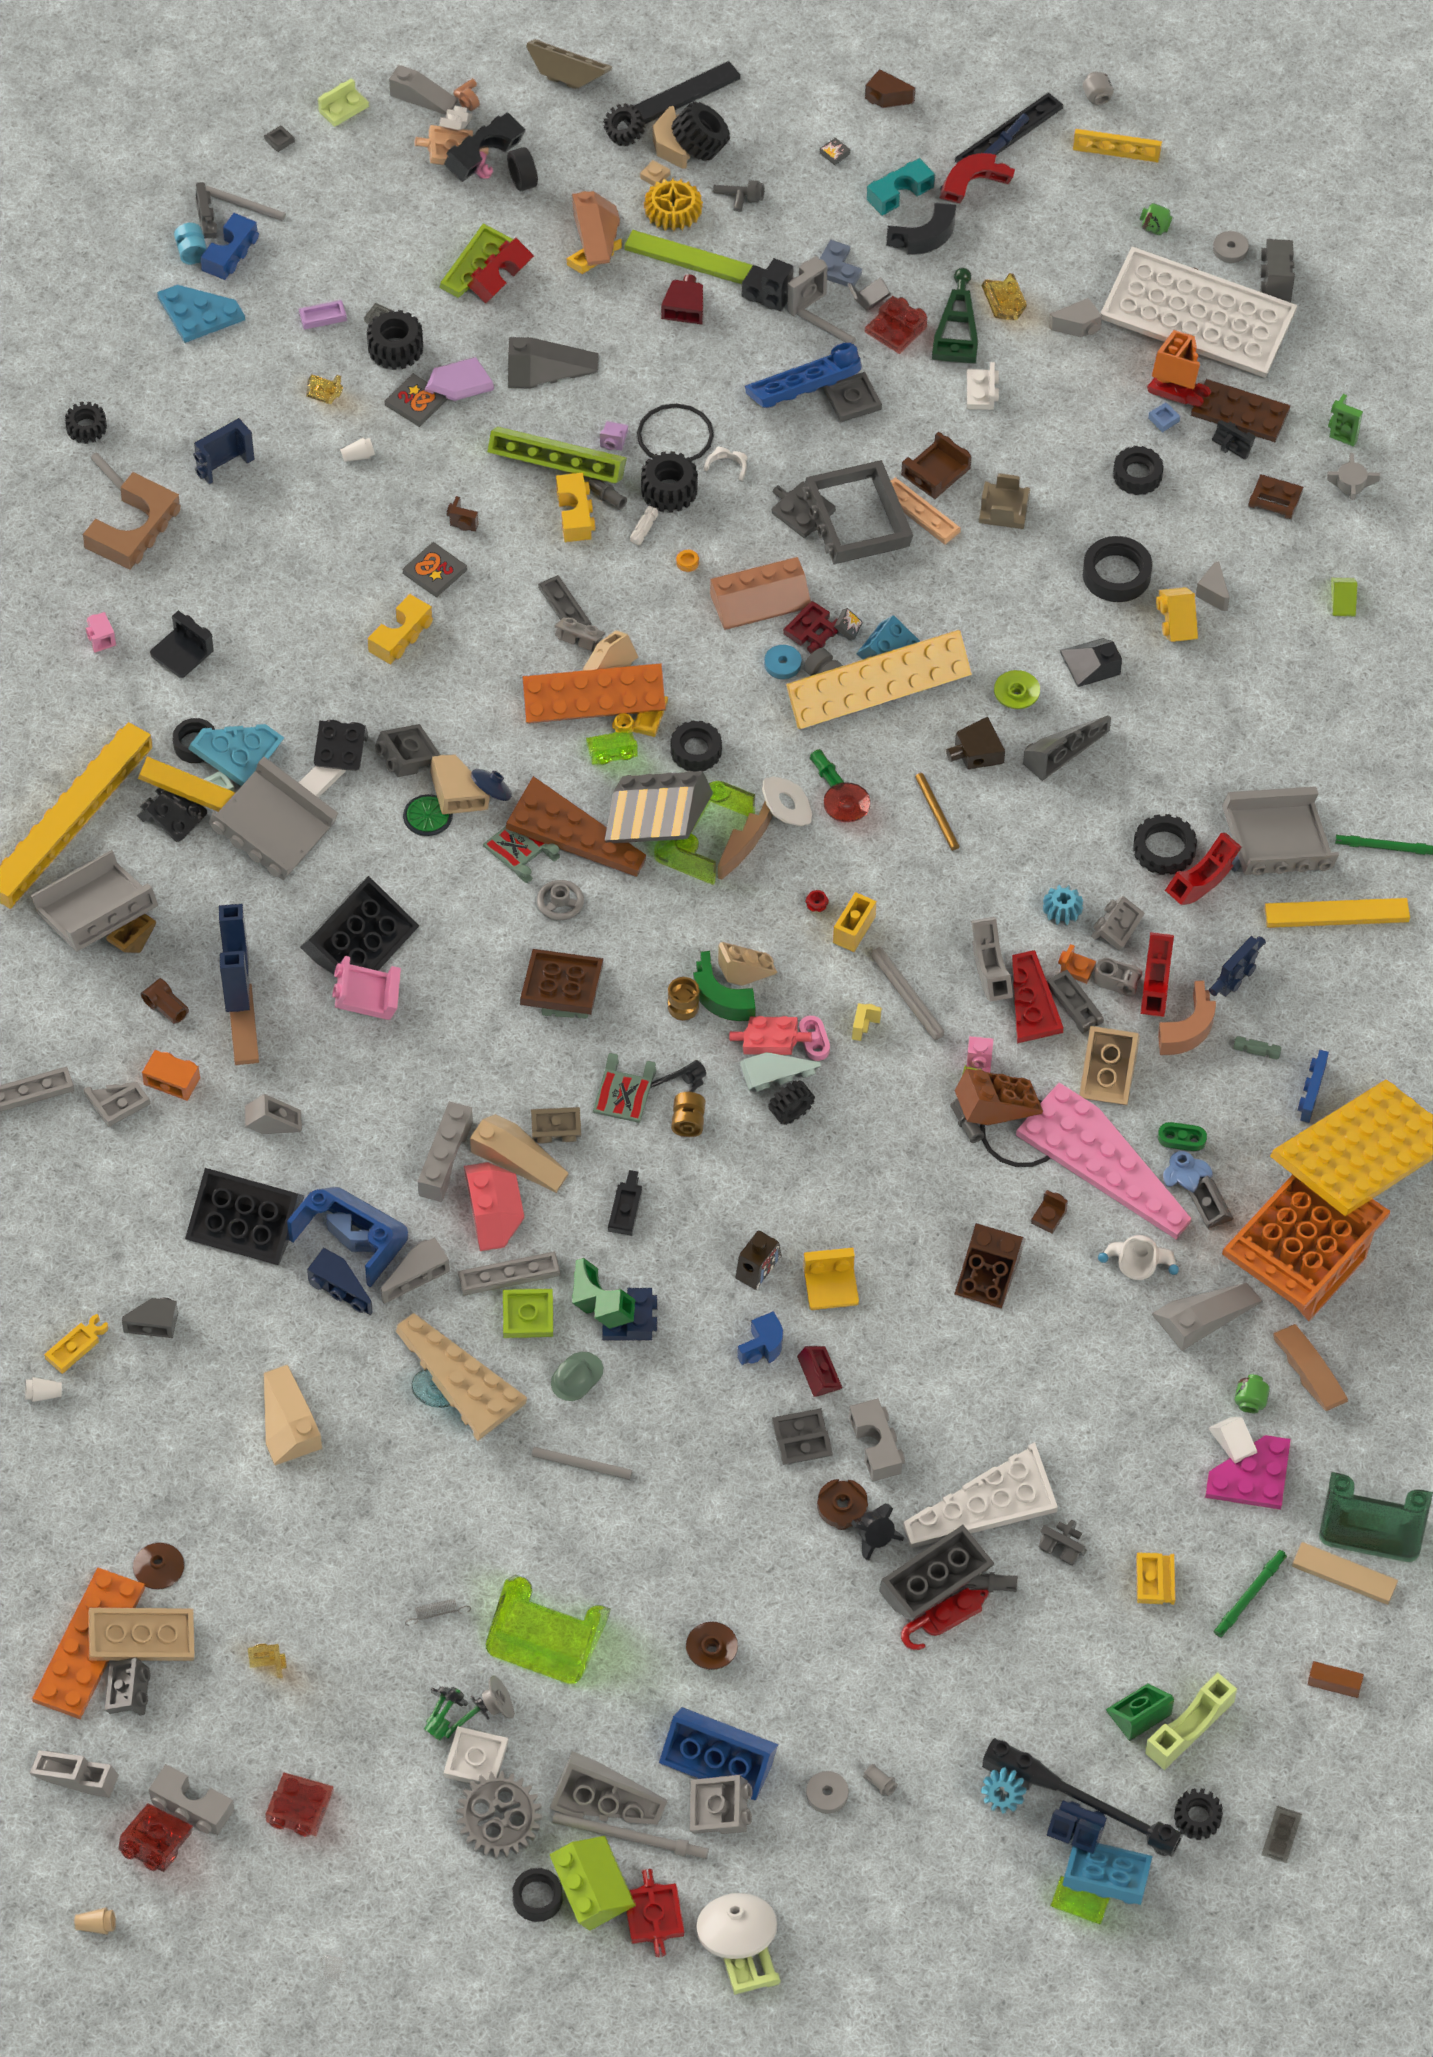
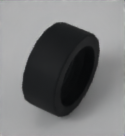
M526 147L509 151L507 154L508 169L517 190L524 191L536 187L538 176L530 151Z
M190 718L176 726L173 731V747L176 755L182 761L188 763L205 762L190 751L188 747L183 746L181 741L187 734L199 733L203 728L215 730L214 726L207 720Z
M531 1868L522 1872L514 1882L512 1888L513 1905L517 1913L524 1919L532 1922H543L553 1918L559 1912L563 1903L562 1884L553 1872L544 1868ZM532 1882L547 1883L553 1890V1899L544 1907H530L522 1899L524 1887Z

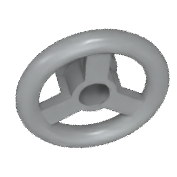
M567 880L551 881L545 884L537 895L539 910L543 915L553 920L570 919L576 916L584 905V895L581 889L576 884ZM551 890V903L545 906L544 896ZM570 890L576 894L577 900L570 898ZM565 905L573 907L572 910L566 913L552 912L557 907Z

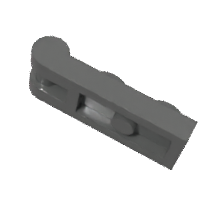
M1068 970L1047 980L1049 989L1074 1020L1082 1034L1089 1031L1090 1026H1098L1104 1023L1100 1011ZM1088 1013L1090 1017L1085 1019L1083 1014Z

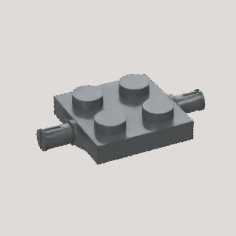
M802 481L789 492H786L777 485L773 489V493L781 498V501L771 509L772 514L804 539L812 532L817 531V523L810 516L809 504L807 500L803 499L802 487L805 482ZM821 495L830 517L836 511V507Z

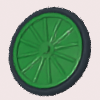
M425 794L409 801L403 811V819L407 828L413 833L421 836H433L442 833L449 827L453 814L442 815L437 795Z

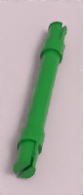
M1336 834L1335 844L1358 848L1368 847L1412 852L1419 855H1433V845H1426V843L1415 844Z
M1277 1551L1233 1608L1221 1619V1623L1213 1631L1219 1638L1223 1637L1226 1631L1235 1624L1239 1615L1268 1579L1276 1573L1280 1564L1287 1558L1284 1551Z

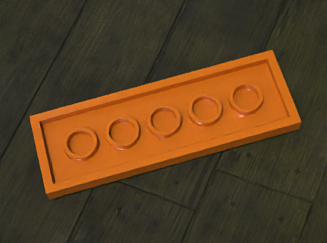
M662 663L522 676L526 723L615 716L623 713L636 714L666 711Z
M97 1567L32 1697L34 1703L81 1719L110 1661L89 1660V1608H136L145 1590V1584Z

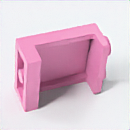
M345 956L341 964L337 963L334 977L338 978L332 993V997L336 998L335 1008L391 1020L398 1006L401 968L391 966L388 973L351 965L350 957Z

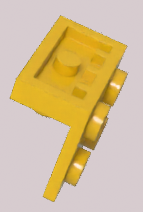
M853 1247L804 1252L803 1269L810 1310L859 1305L854 1272L855 1255Z

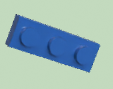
M1319 1050L1317 1058L1312 1057L1309 1072H1313L1311 1078H1306L1303 1091L1307 1092L1306 1098L1301 1097L1298 1111L1302 1112L1300 1121L1310 1123L1327 1065L1328 1051Z

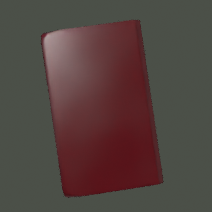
M805 1346L797 1355V1358L813 1397L842 1389L843 1387L826 1346Z

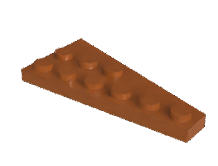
M534 776L506 822L507 830L545 844H555L559 849L635 877L638 876L646 861V854L629 842L606 843V826Z

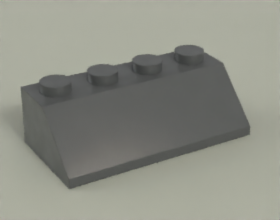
M961 1525L881 1579L879 1592L895 1612L913 1621L994 1566L995 1563L966 1527Z

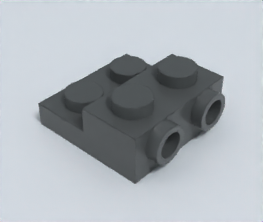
M420 724L381 731L375 744L376 753L384 756L388 771L394 772L397 777L417 774L420 767L431 765L432 757L440 756V753Z

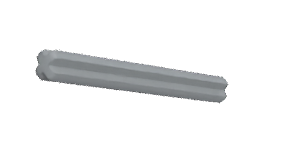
M881 947L874 949L871 952V957L934 1040L942 1038L944 1036V1029L884 949Z

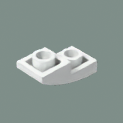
M454 106V109H447L446 118L441 117L439 126L463 130L469 124L473 113H468L467 108Z

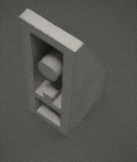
M398 65L389 78L391 97L445 115L447 109H453L458 101L456 97L419 71Z
M435 1237L430 1240L421 1241L416 1247L412 1248L381 1287V1297L384 1304L450 1272L449 1259Z

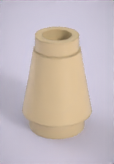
M102 1908L76 1914L74 1920L76 1931L81 1930L100 1934L113 1932L116 1926L114 1910Z

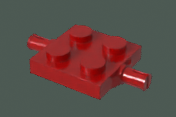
M645 1869L642 1871L644 1885L637 1889L629 1890L636 1905L626 1911L631 1944L653 1942L655 1957H660L659 1947L661 1957L666 1955L665 1940L684 1937L677 1884L661 1885L654 1883L653 1870L648 1869V1879L647 1870Z

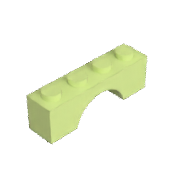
M1217 1672L1199 1690L1193 1702L1182 1715L1172 1723L1162 1725L1147 1740L1145 1754L1162 1769L1166 1770L1235 1702L1237 1688Z

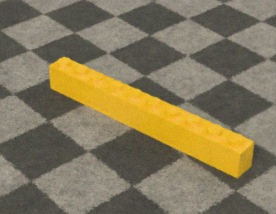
M130 722L123 728H120L116 732L114 739L102 748L98 757L90 761L83 774L75 778L68 791L63 792L58 802L46 811L44 818L31 828L29 835L16 845L14 852L2 861L0 865V903L11 909L147 755L153 748L151 734Z

